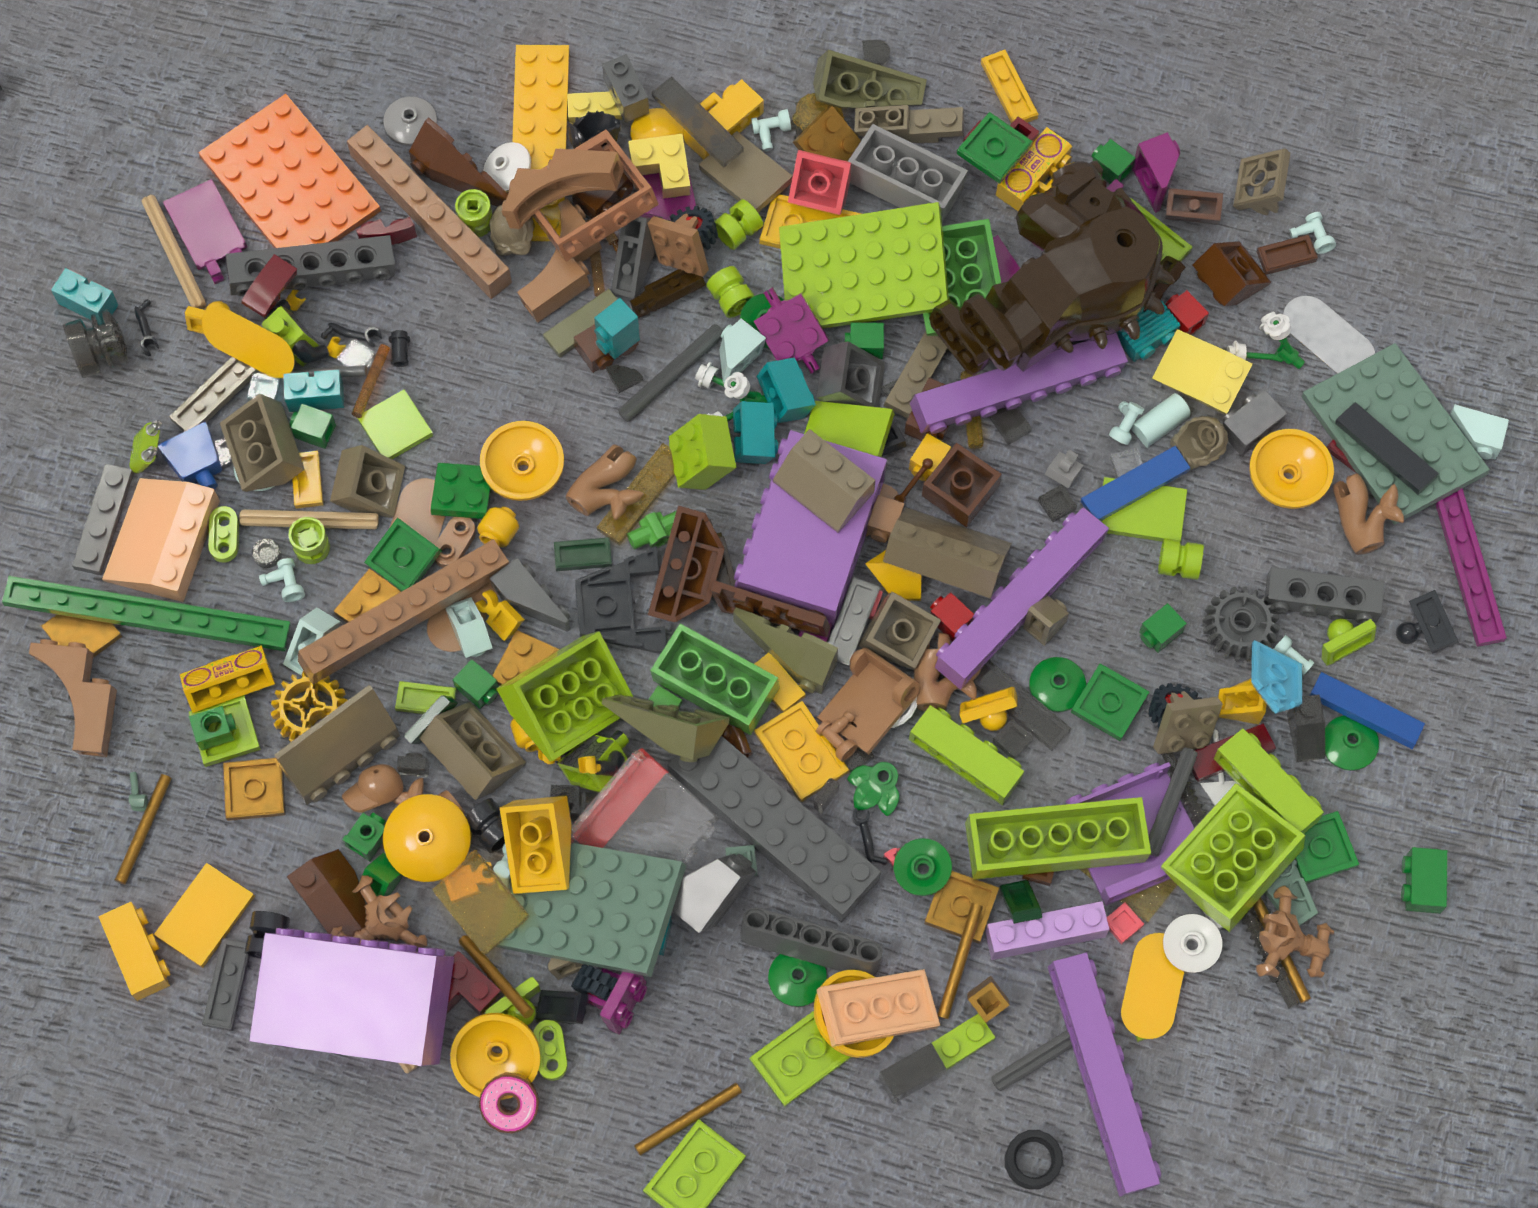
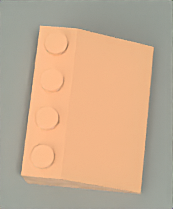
M140 478L102 580L184 602L209 533L210 514L214 509L218 508L220 502L215 490L190 482Z

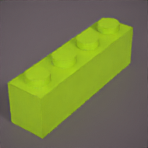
M930 705L910 731L909 740L993 800L1003 805L1022 780L1024 770L1021 769V764L1011 757L1005 758L999 754L997 747L991 742L979 740L968 726L964 724L958 725L952 721L950 714L942 708L938 707L935 709Z
M1242 728L1218 748L1214 760L1231 778L1300 832L1305 834L1319 822L1324 813L1321 804L1316 798L1308 796L1301 789L1300 782L1281 768L1279 760L1274 755L1268 754L1261 747L1260 741L1254 734H1248Z

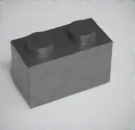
M1266 390L1262 391L1259 395L1255 393L1250 395L1243 402L1241 409L1237 412L1234 409L1231 410L1222 419L1224 429L1228 432V442L1241 456L1257 445L1265 436L1280 427L1287 415Z

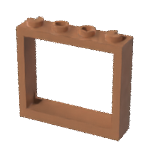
M607 130L576 147L575 150L617 152L624 168L623 172L638 191L560 238L540 210L532 215L565 261L579 255L584 250L659 205L652 187Z

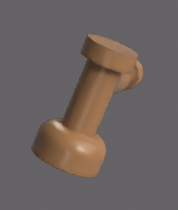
M846 711L833 724L829 720H825L816 729V733L819 736H824L836 748V757L841 762L850 758L858 748L854 741H845L839 735L847 724L855 719L849 711Z

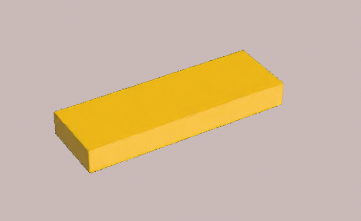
M1006 50L981 58V65L1010 122L1012 123L1018 116L1027 123L1038 119L1039 114Z

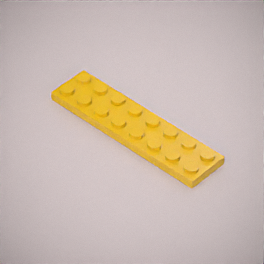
M516 45L513 142L523 145L528 150L531 157L530 169L544 168L548 165L549 160L552 159L555 149H567L569 45ZM565 197L540 209L559 236L561 233V213L558 204L564 201ZM533 218L535 227L531 241H550Z

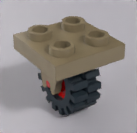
M1167 683L1166 687L1160 685L1159 689L1156 688L1148 710V715L1152 717L1151 721L1153 724L1158 722L1157 727L1159 730L1153 745L1156 752L1164 754L1182 751L1184 747L1200 749L1209 745L1223 705L1219 698L1202 699V697H1198L1196 691L1191 693V688L1187 686L1185 689L1181 688L1182 684H1176V687H1173L1172 683Z

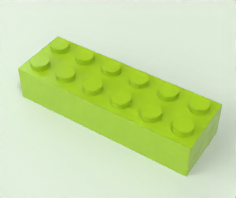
M1142 797L969 814L965 822L973 880L1145 863L1151 855Z

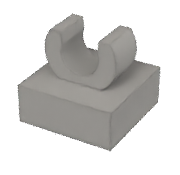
M1068 450L1066 455L1059 452L1047 468L1045 475L1070 488L1084 465L1076 461L1078 454Z

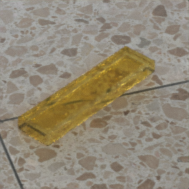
M662 443L628 486V490L641 491L644 493L643 496L636 503L628 505L625 513L617 520H614L612 510L610 509L597 526V531L606 537H610L619 546L627 537V533L635 527L674 477V463L669 446Z

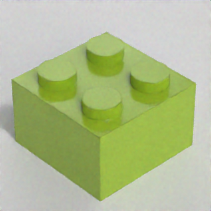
M698 414L669 436V447L672 453L674 474L678 488L706 490L736 468L726 416Z

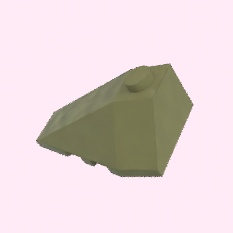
M828 49L818 58L813 85L816 101L841 109L901 105L921 106L927 79Z
M624 695L602 698V705L667 752L680 756V760L685 762H697L698 758L709 756L729 724V717L696 709L694 713L679 712L680 706L656 705L653 707L654 702L651 700Z

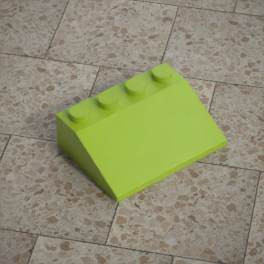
M600 631L581 636L496 688L509 714L549 761L555 760L620 719L618 715L602 705V698L615 695L633 697Z
M1235 783L1161 865V869L1209 917L1230 932L1304 849L1305 835Z

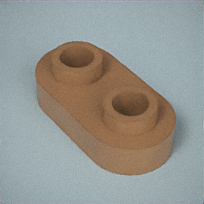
M453 517L448 522L435 546L442 551L445 548H449L452 551L448 555L440 553L435 560L438 566L444 568L463 557L476 534L475 525L470 518ZM459 525H464L466 527L465 530L461 532L457 531L456 528Z

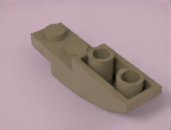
M908 105L855 108L854 132L856 135L864 137L871 125L874 124L911 143H939V137L964 136L963 107L910 110Z

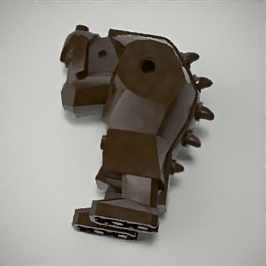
M1075 161L1061 167L1051 175L1053 180L1051 188L1044 193L1030 196L1018 211L1016 221L1019 235L1043 249L1040 257L1037 259L1033 257L1024 262L1009 281L993 285L986 298L978 293L964 301L961 308L950 299L934 307L929 317L931 327L968 374L975 375L982 371L991 361L998 369L1003 371L1015 365L1016 361H1019L1016 365L1024 372L1056 349H1063L1067 353L1073 352L1074 348L1071 341L1090 339L1095 341L1100 349H1104L1108 342L1107 335L1118 331L1126 332L1131 339L1137 340L1140 337L1138 321L1140 320L1139 316L1141 313L1146 312V310L1156 314L1164 313L1163 304L1155 296L1156 292L1153 291L1154 286H1157L1158 283L1172 285L1175 281L1172 274L1164 269L1163 264H1161L1163 251L1161 237L1122 188H1118L1114 192L1106 188L1107 183L1101 176L1103 173L1102 167L1097 161L1090 163Z

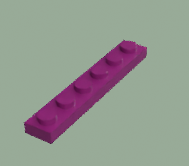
M1462 488L1436 502L1435 505L1476 646L1479 647L1504 642L1507 637Z

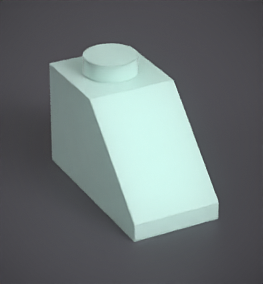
M742 319L733 326L731 324L728 325L721 334L722 342L719 351L723 382L733 373H741L762 354L766 337Z
M1454 405L1449 416L1482 459H1496L1502 449L1509 420Z
M471 597L445 608L465 658L470 656L477 657L484 654L486 650L492 649L484 620Z
M315 608L299 620L283 665L301 675L303 669L298 663V651L337 629L340 621L319 608Z

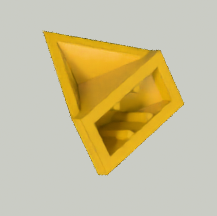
M886 550L865 563L888 594L894 592L908 601H921V575L883 562Z
M1251 678L1230 688L1219 689L1218 698L1223 704L1219 714L1220 718L1260 724L1266 713L1267 704L1253 687Z

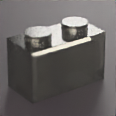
M930 1043L880 1071L878 1079L894 1104L944 1076L946 1067L933 1044Z

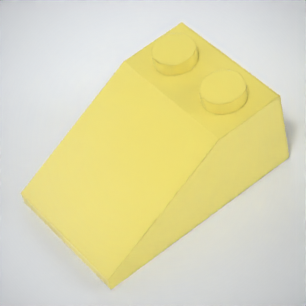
M1177 329L1152 379L1226 415L1252 363Z

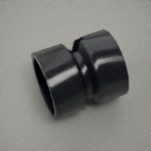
M488 798L474 807L467 814L466 818L473 835H480L479 842L489 853H494L503 847L505 839L500 807L492 798Z
M268 911L252 912L249 929L253 934L247 937L244 953L261 959L265 933H276V928H289L290 918Z

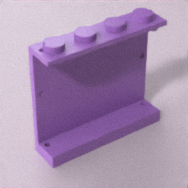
M1169 762L1163 765L1159 763L1151 764L1141 774L1136 776L1133 773L1124 775L1118 779V783L1109 787L1107 784H1102L1094 788L1092 794L1084 797L1081 794L1075 795L1066 800V804L1142 797L1149 836L1170 783L1167 772L1171 765ZM1181 800L1159 856L1150 855L1145 863L1088 868L1105 906L1171 879L1161 869V865L1195 829Z

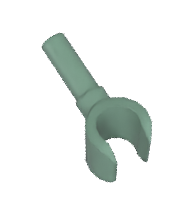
M131 772L129 803L133 811H145L148 805V797L146 794H139L137 773Z

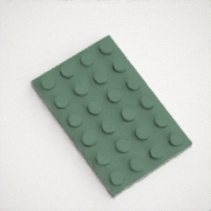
M1396 343L1302 393L1305 403L1332 440L1336 441L1337 447L1344 453L1356 473L1362 477L1366 487L1378 503H1380L1382 496L1393 484L1396 485L1398 490L1397 506L1402 510L1404 520L1483 478L1490 471ZM1356 402L1439 473L1438 477L1419 495L1335 424L1336 419L1353 403ZM1391 520L1394 525L1399 523Z
M571 843L569 889L513 894L511 887L492 944L497 948L651 977L686 865L676 860Z

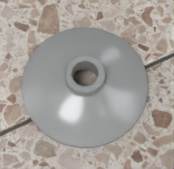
M418 97L400 98L393 102L385 112L383 120L385 131L393 141L402 145H412L428 117L437 124L436 112L431 104L424 99ZM407 115H414L410 119L405 118Z

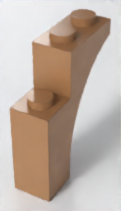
M555 149L552 159L548 162L547 170L517 168L514 179L510 181L507 199L502 204V215L506 218L509 227L521 229L525 222L537 211L565 196L594 190L617 191L624 171L618 153L612 151Z
M567 198L558 204L561 213L560 238L585 224L586 221L584 219L586 215L578 204L573 206ZM597 242L568 261H565L556 249L542 272L529 284L517 291L522 304L537 323L591 286L587 275L590 273L583 261L602 249L600 242Z
M41 639L40 643H30L29 654L55 671L70 696L75 717L72 750L80 755L107 757L117 689L105 679L93 678L90 683L94 653L86 648L85 644L78 642H69L68 646L57 645V641Z

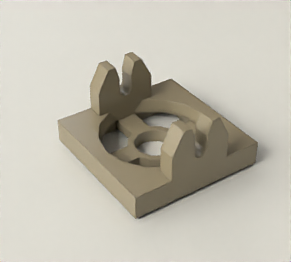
M1284 148L1241 159L1233 207L1237 210L1252 208L1257 213L1268 215L1269 210L1278 213V201H1282L1284 198L1290 152ZM1265 172L1264 179L1260 183L1255 184L1257 175ZM1275 180L1273 188L1268 193L1262 194L1263 187L1269 181ZM1252 185L1254 187L1253 197L1248 195L1247 186Z

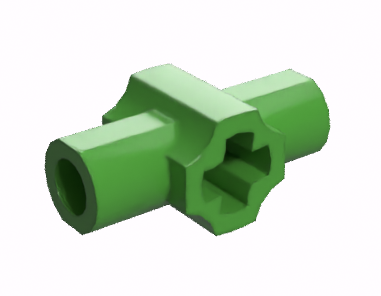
M676 511L662 516L661 512H653L640 520V527L627 533L632 548L636 550L647 544L651 548H659L667 544Z

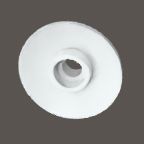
M515 142L505 143L497 147L489 155L483 171L487 172L506 192H509L510 181L514 179L517 168L530 169L531 157L523 145Z
M1187 914L1176 918L1167 927L1163 937V949L1167 959L1173 966L1184 972L1198 973L1209 969L1216 963L1222 951V937L1217 926L1208 918L1197 914ZM1193 940L1197 943L1198 947L1195 950H1189L1186 943Z

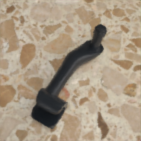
M148 299L139 307L135 306L134 313L143 335L140 343L141 348L146 356H151L146 347L153 344L159 349L157 340L151 336L146 316L142 312L147 306L151 305Z
M328 323L329 328L321 334V337L325 340L334 331L345 338L366 341L370 347H375L374 342L370 339L372 336H378L382 339L381 332L376 327H370L365 333L344 328L335 323Z
M855 808L852 820L855 825L860 827L867 860L870 863L873 861L886 865V858L874 856V845L868 826L869 810L867 811V817L860 820L856 817L857 808Z

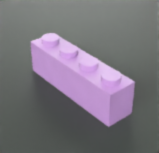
M1103 901L1042 913V918L1015 924H1013L1012 919L987 925L985 934L991 960L1105 938L1109 931Z

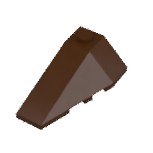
M428 117L409 150L410 165L413 170L419 175L424 174L430 180L462 193L471 189L480 190L488 196L491 205L496 207L502 205L503 201L507 199L508 193L487 172L481 171L479 173L476 164L472 161L473 158L467 152L462 155L452 144L455 140Z
M339 849L310 859L287 876L293 888L328 934L331 933L333 928L342 926V931L345 935L353 937L356 930L361 931L362 928L366 927V908L364 907L366 903L361 892H352L359 884L357 874Z

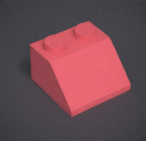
M798 150L788 202L840 215L846 204L851 179V162Z

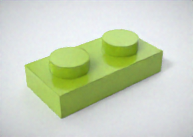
M978 1013L932 1042L929 1047L946 1071L994 1041L996 1037Z

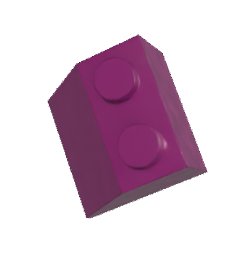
M1168 132L1138 143L1133 172L1155 213L1161 210L1180 155V148L1175 140L1172 141Z

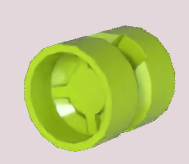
M471 189L464 191L456 199V214L478 237H482L490 231V219L492 216L490 200L480 190Z
M741 199L729 209L730 214L724 213L715 220L719 239L732 250H735L746 241V235L752 236L763 227V221L759 213L744 199Z
M735 266L721 269L706 284L714 299L719 300L720 308L728 318L739 316L746 302L755 296L752 290L746 284H743L744 278Z
M302 517L293 522L289 528L288 536L297 558L305 564H316L323 561L329 554L330 543L322 523L313 517Z
M1164 538L1160 552L1158 574L1175 576L1176 573H1180L1182 578L1198 580L1204 545L1187 542L1183 546L1178 540Z

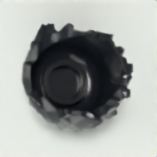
M588 111L585 116L581 118L576 117L575 123H567L569 126V139L574 149L604 130H607L613 139L617 141L619 131L621 130L620 119H616L614 115L604 113V111L592 113Z

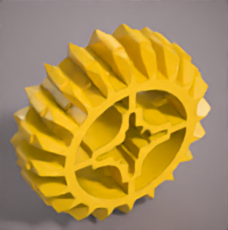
M303 670L301 679L292 674L291 679L293 682L291 684L282 681L281 684L285 690H275V695L278 699L271 701L272 707L275 708L271 712V716L273 719H277L274 722V726L276 729H281L280 734L283 738L290 736L289 740L292 742L314 726L318 720L325 718L348 701L343 698L346 695L343 688L338 689L339 682L337 680L330 682V676H327L319 682L312 684ZM306 691L303 697L294 699L298 694ZM318 691H322L331 697L332 706H326L325 702L319 701ZM313 703L315 708H311L309 713L307 714L305 709H309L310 705H312ZM288 711L301 716L302 727H298L288 720Z

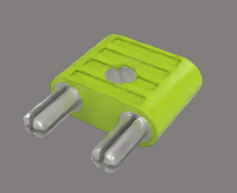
M155 420L145 424L134 436L129 467L134 473H142L154 462L162 425L160 421L157 422Z

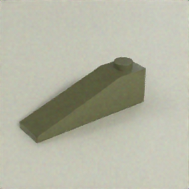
M737 607L733 612L734 622L766 653H770L793 680L799 683L801 689L809 693H823L837 666L838 647L805 632L802 637L797 636L791 631L789 626L783 624L775 628L771 626V623L766 618Z

